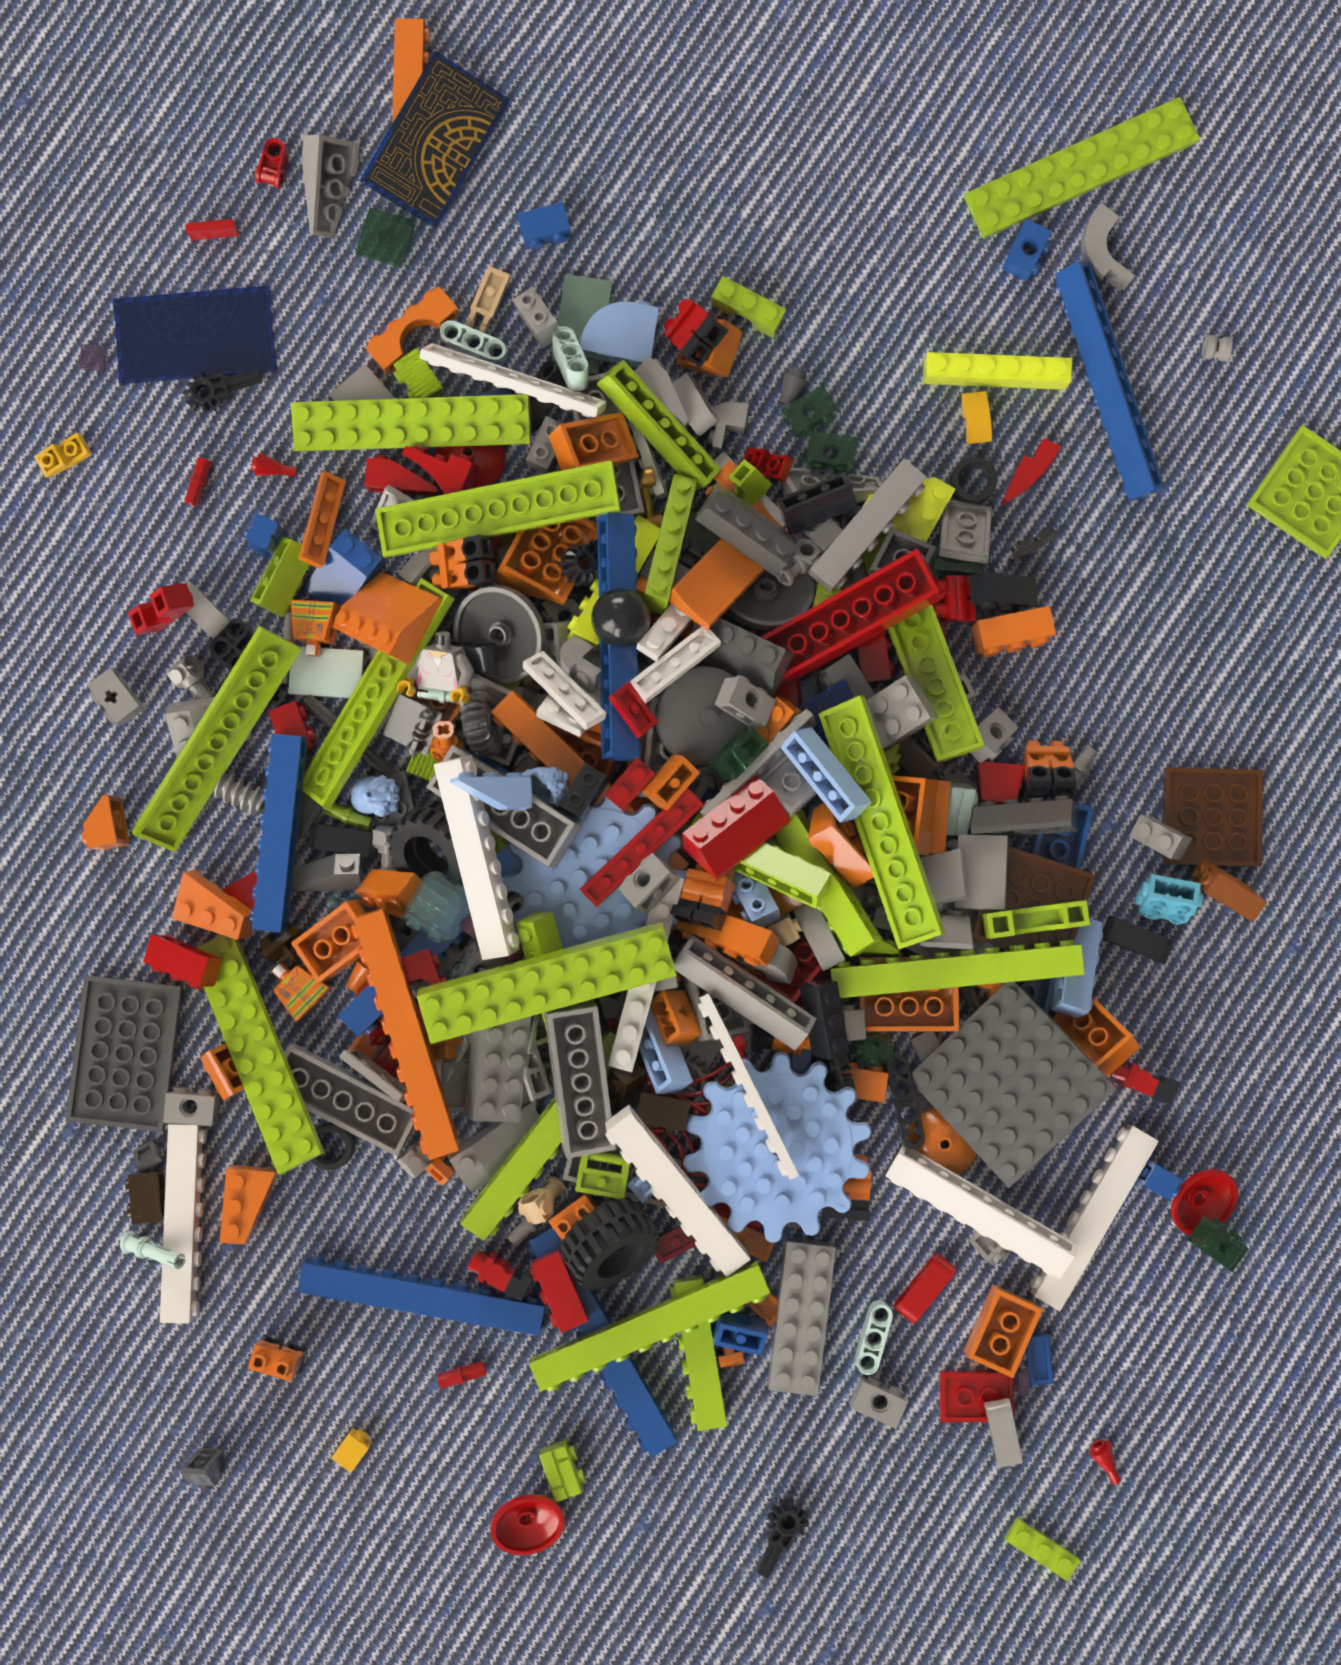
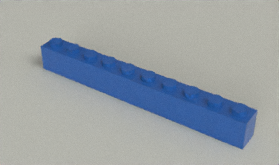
M1078 261L1055 274L1057 280L1056 287L1062 295L1064 301L1063 308L1072 325L1071 333L1077 341L1079 347L1078 354L1084 362L1086 378L1092 386L1094 392L1093 399L1101 413V424L1106 429L1109 438L1108 445L1114 453L1116 469L1121 474L1124 483V493L1129 500H1140L1164 490L1165 486L1091 263Z
M610 512L597 518L599 597L605 592L616 588H626L636 592L638 573L635 568V560L637 558L635 536L637 526L632 514ZM599 639L600 669L602 670L600 699L601 708L606 712L605 719L601 721L602 760L629 762L640 757L642 744L608 697L622 685L640 674L637 658L639 650L636 649L637 644L622 648L612 644L606 645Z
M507 844L496 855L497 860L501 864L502 878L506 874L518 872L522 866L521 859L510 852ZM465 889L433 919L428 928L425 927L400 952L402 958L431 949L433 953L437 952L440 961H442L447 956L445 951L450 946L455 948L464 939L462 936L463 932L467 928L471 931L474 929ZM368 985L338 1015L358 1037L363 1034L368 1036L378 1026L375 1022L381 1016L384 1017L382 1010L378 1011L374 1002V996L377 994L375 986L370 987Z
M549 1226L532 1236L528 1241L530 1245L527 1248L532 1258L535 1259L561 1248L562 1240L553 1227ZM574 1278L589 1314L588 1322L576 1326L579 1330L576 1332L579 1338L612 1322L594 1290L582 1287ZM631 1355L621 1362L613 1360L606 1363L607 1367L602 1369L603 1374H601V1378L607 1388L611 1387L614 1391L613 1399L619 1409L623 1408L626 1412L627 1417L625 1420L631 1431L636 1430L640 1438L637 1440L644 1453L648 1451L652 1458L676 1444L677 1435Z
M311 1256L310 1259H306L302 1263L297 1292L536 1336L540 1335L545 1311V1304L538 1296L528 1295L527 1298H523L520 1301L505 1292L502 1294L494 1293L493 1289L488 1287L472 1289L469 1288L468 1284L455 1282L454 1285L445 1284V1280L439 1278H431L428 1281L421 1279V1276L417 1274L400 1276L394 1270L383 1269L382 1272L373 1271L371 1266L359 1265L356 1268L349 1266V1263L345 1261L329 1263L325 1262V1258Z

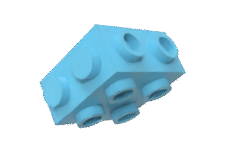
M1151 874L1148 881L1143 882L1141 891L1138 890L1135 905H1139L1138 914L1145 915L1148 919H1166L1173 924L1187 923L1191 916H1195L1197 907L1202 905L1203 893H1200L1201 883Z

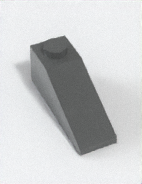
M360 853L335 854L295 867L292 892L356 890L364 880V866Z
M199 1447L181 1467L180 1473L190 1484L198 1485L199 1488L210 1489L216 1486L221 1480L224 1449Z

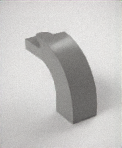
M1100 203L1091 215L1082 233L1080 245L1083 262L1091 263L1097 283L1100 284L1104 277H1106L1113 287L1121 288L1124 291L1135 275L1115 261L1107 249L1108 233L1115 226L1120 216Z

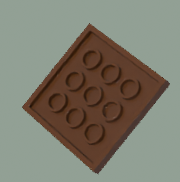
M1164 768L1163 823L1192 838L1181 860L1170 859L1162 855V864L1199 865L1206 859L1216 866L1262 867L1263 770Z
M1008 846L1006 911L1081 900L1088 901L1096 875ZM979 910L971 933L973 939L1009 950V946L1024 945L1025 949L1035 948V943L1049 942L1050 947L1060 946L1059 941L1075 940L1079 927L988 939L985 937L982 914L1004 910Z

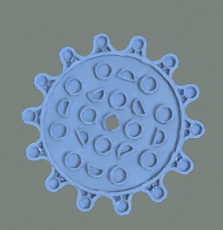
M604 795L602 802L593 806L583 824L577 821L582 827L557 868L548 867L509 842L508 848L510 852L517 855L522 862L521 869L518 872L506 874L502 878L507 892L518 893L523 899L522 907L513 913L514 927L516 928L515 922L533 912L553 911L563 949L645 927L649 912L646 915L637 910L618 888L597 908L579 889L658 814L655 805L647 803L638 811L630 813L626 810L622 811ZM674 833L653 854L661 858L679 878H683L685 881L687 871L675 869L670 863L671 855L681 848L683 842L681 836ZM674 917L672 925L675 926L678 920Z
M777 1052L773 1056L771 1068L766 1072L756 1071L752 1063L748 1059L743 1058L742 1060L799 1176L791 1180L788 1175L782 1176L776 1164L780 1159L777 1154H771L765 1142L769 1137L765 1129L759 1130L754 1120L757 1113L754 1107L749 1108L744 1100L743 1094L746 1091L743 1085L735 1083L733 1086L725 1088L714 1081L708 1082L703 1088L705 1097L711 1103L710 1113L702 1117L693 1115L687 1118L685 1128L689 1133L700 1138L701 1148L696 1153L687 1155L684 1158L683 1166L690 1173L701 1172L707 1176L708 1185L701 1191L700 1197L705 1199L709 1208L718 1203H725L729 1206L731 1213L727 1225L730 1231L740 1233L749 1222L759 1221L764 1226V1235L767 1241L777 1243L783 1236L784 1227L790 1222H796L802 1227L805 1234L810 1236L816 1235L821 1228L818 1219L821 1209L832 1207L840 1213L849 1211L852 1202L844 1192V1183L850 1178L863 1179L869 1175V1165L854 1155V1147L858 1142L867 1140L872 1134V1129L866 1122L856 1123L849 1120L847 1110L856 1101V1091L851 1087H845L836 1092L829 1091L825 1087L828 1068L823 1062H815L807 1072L798 1074L792 1070L791 1058L786 1052Z

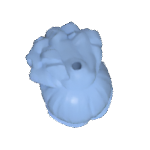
M537 767L531 770L527 769L522 773V777H531V790L534 795L548 804H554L560 808L559 804L568 791L567 783L570 781V776L567 772L558 770L557 767Z
M365 775L354 783L351 789V803L361 813H374L377 816L385 817L392 811H397V803L400 801V789L394 779H387L384 775L378 777Z

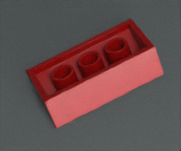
M755 776L682 833L683 849L715 880H718L788 825L790 818L775 792L758 776Z

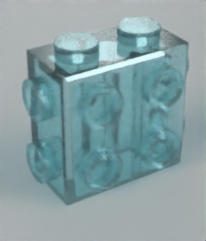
M431 871L423 876L401 918L407 921L406 924L410 928L424 931L428 934L427 937L436 943L454 940L461 929V926H459L460 921L470 913L465 889L461 885H453L448 882L447 877L443 874Z

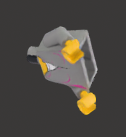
M438 632L435 633V644H431L420 651L414 666L406 676L408 680L399 682L397 691L402 694L405 688L408 687L406 695L409 697L413 696L416 692L414 683H417V687L450 691L451 701L458 704L460 699L465 704L470 700V695L466 690L470 688L474 669L462 647L450 646V633Z

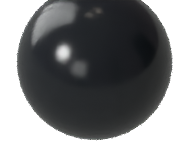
M616 588L605 592L595 602L591 613V623L595 634L603 643L626 648L636 645L648 632L651 623V613L648 604L641 595L630 589Z

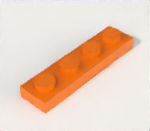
M326 471L320 474L298 557L299 560L319 569L325 564L346 483L345 480Z

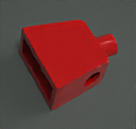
M979 761L976 762V783L979 789L977 791L978 802H995V805H1004L1006 800H1017L1025 765L985 761L980 764Z

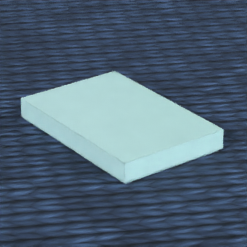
M300 647L302 650L290 668L288 694L349 699L363 676L365 651L320 648V656L312 657L305 655L306 647Z

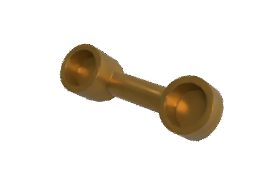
M653 466L646 467L642 472L639 484L644 514L647 521L661 529L662 512L654 514L649 487L656 486Z

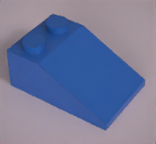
M344 529L329 547L324 566L320 569H315L304 590L318 601L335 602L343 605L377 576L387 563L347 529Z

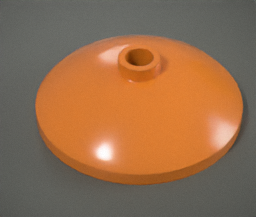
M934 1106L921 1111L920 1116L925 1141L921 1147L914 1150L955 1174H962L971 1166L977 1153ZM917 1122L908 1127L910 1129V1136L907 1137V1140L912 1141L913 1145H916V1141L920 1139L919 1135H915L913 1132V1127H918ZM942 1140H948L949 1144L946 1148H941L940 1143Z

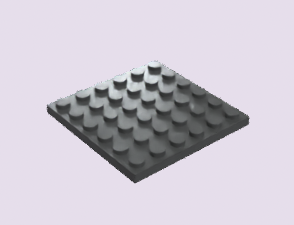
M1017 981L1006 982L959 1027V1031H955L911 1073L913 1085L1008 1188L1118 1088Z

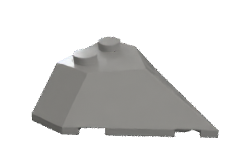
M542 1013L533 1016L523 1074L530 1101L555 1091L547 1031Z

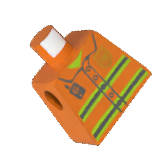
M291 600L293 638L306 642V656L319 657L321 643L333 644L335 642L338 630L331 626L342 605L335 602Z
M279 963L272 971L281 981L274 988V992L296 1022L301 1021L333 988L326 981L317 983L310 971L302 965H297L291 971L283 963Z

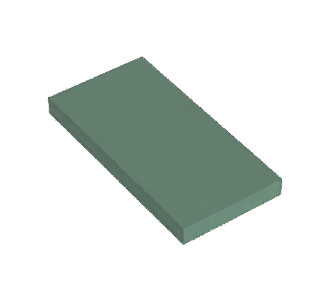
M565 274L558 326L571 328L579 342L581 333L590 318L601 308L610 304L612 281ZM552 355V361L557 364L554 355ZM586 358L588 362V375L599 374L601 360Z

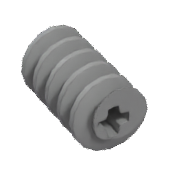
M225 771L216 784L214 797L217 799L223 797L222 799L225 803L231 801L233 807L240 805L241 811L245 812L249 809L248 812L251 816L261 814L265 808V802L261 794L262 786L252 790V781L244 786V777H241L236 782V773L226 777L227 771Z

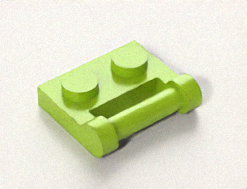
M600 1152L583 1155L580 1159L575 1191L624 1199L630 1164L624 1160L622 1155ZM588 1160L622 1165L621 1173L587 1167Z

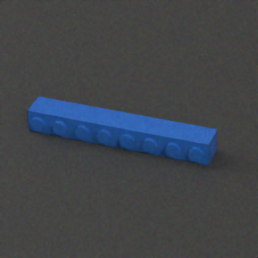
M272 734V739L268 742L270 762L267 763L265 769V776L268 778L267 787L263 790L265 810L261 813L260 825L263 826L262 836L259 837L257 844L258 850H260V857L255 865V874L258 876L257 885H254L252 897L255 899L254 909L250 913V923H252V929L288 931L308 738Z

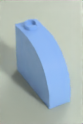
M640 301L639 303L616 302L601 308L590 318L579 338V344L585 357L615 364L624 360L629 367L638 368L647 356L650 358L652 356L659 307H654L650 302Z

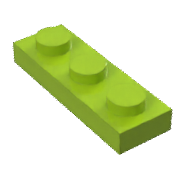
M1018 1517L1004 1537L1008 1543L1067 1582L1081 1562L1079 1557Z

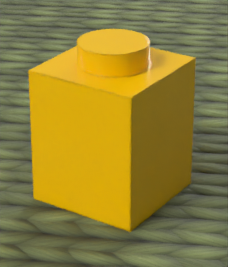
M352 1428L331 1458L351 1473L369 1449L372 1441L369 1440L370 1437L364 1431Z

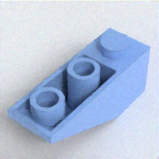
M460 772L458 777L450 779V784L498 810H525L532 808L531 777H522V773H507V777H498L497 772L483 773V777H474V772Z

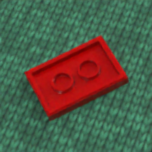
M939 1371L940 1422H988L984 1403L1006 1398L1010 1400L1014 1417V1378L998 1371Z

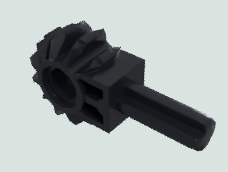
M258 369L226 378L223 373L217 375L211 373L206 377V373L201 371L199 379L195 374L191 375V378L194 380L193 383L185 381V385L190 389L183 390V394L190 396L187 398L186 403L188 405L194 404V411L197 412L202 406L203 413L207 414L208 406L213 411H216L215 402L223 404L225 400L231 399L230 392L263 382V379ZM203 387H208L210 389L209 395L205 398H200L198 396L199 390Z
M592 539L586 544H579L578 546L572 545L561 554L560 558L562 561L558 566L563 569V572L560 576L566 575L568 578L567 583L574 582L575 587L587 586L598 577L597 539L595 541Z
M789 1498L788 1504H785L783 1499H779L780 1507L772 1504L771 1510L773 1512L767 1514V1519L771 1521L768 1523L769 1530L767 1533L769 1544L757 1568V1573L764 1578L771 1576L782 1549L789 1551L792 1542L797 1540L796 1533L804 1536L805 1530L803 1527L809 1526V1521L805 1519L808 1516L807 1510H802L803 1505L801 1502L794 1505L793 1498ZM785 1516H792L794 1518V1521L790 1524H785L781 1520Z

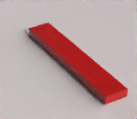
M687 787L668 810L662 809L579 890L597 908L623 883L627 876L631 875L640 866L644 858L660 848L705 804Z

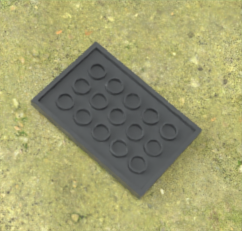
M84 975L65 1121L155 1132L165 1131L166 1123H163L165 1096L167 1092H170L183 986Z

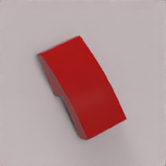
M748 448L744 457L766 479L780 482L786 481L794 461L789 456L770 454L766 450Z

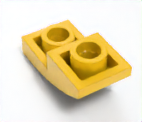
M986 391L962 393V418L966 420V443L991 442V417Z
M75 433L59 445L52 444L34 457L44 476L48 478L78 464L91 456L92 453L82 434Z

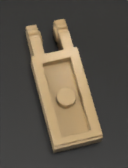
M491 266L487 267L470 307L471 312L466 326L473 328L478 314L484 317L479 331L487 333L491 320L494 319L507 289L511 274Z

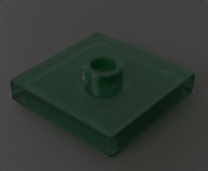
M369 207L355 251L356 255L402 268L416 222Z

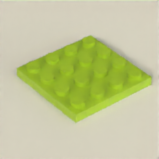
M1301 425L1246 505L1324 559L1330 556L1341 540V451Z

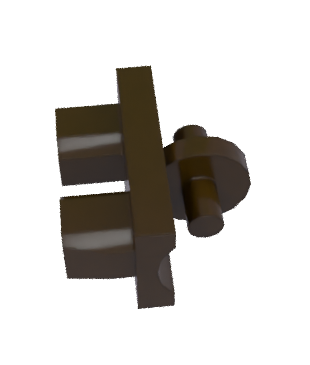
M289 921L288 931L281 932L282 936L277 940L271 934L266 935L260 940L263 949L260 953L264 959L270 960L273 964L278 960L283 963L288 958L295 963L298 960V956L291 942L305 932Z

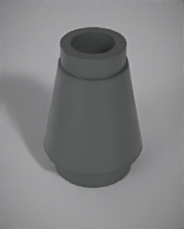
M789 368L788 373L784 374L779 402L792 407L807 383L805 381L807 375Z

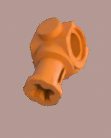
M440 721L433 726V736L435 738L431 741L430 752L431 756L438 763L443 761L452 745L465 750L463 742L454 735V726L451 722Z

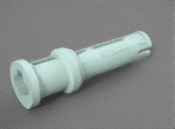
M128 1231L121 1238V1250L126 1253L133 1252L138 1258L144 1259L149 1257L175 1269L182 1268L186 1262V1259H182L186 1257L183 1253L155 1244L150 1237H140L135 1231Z

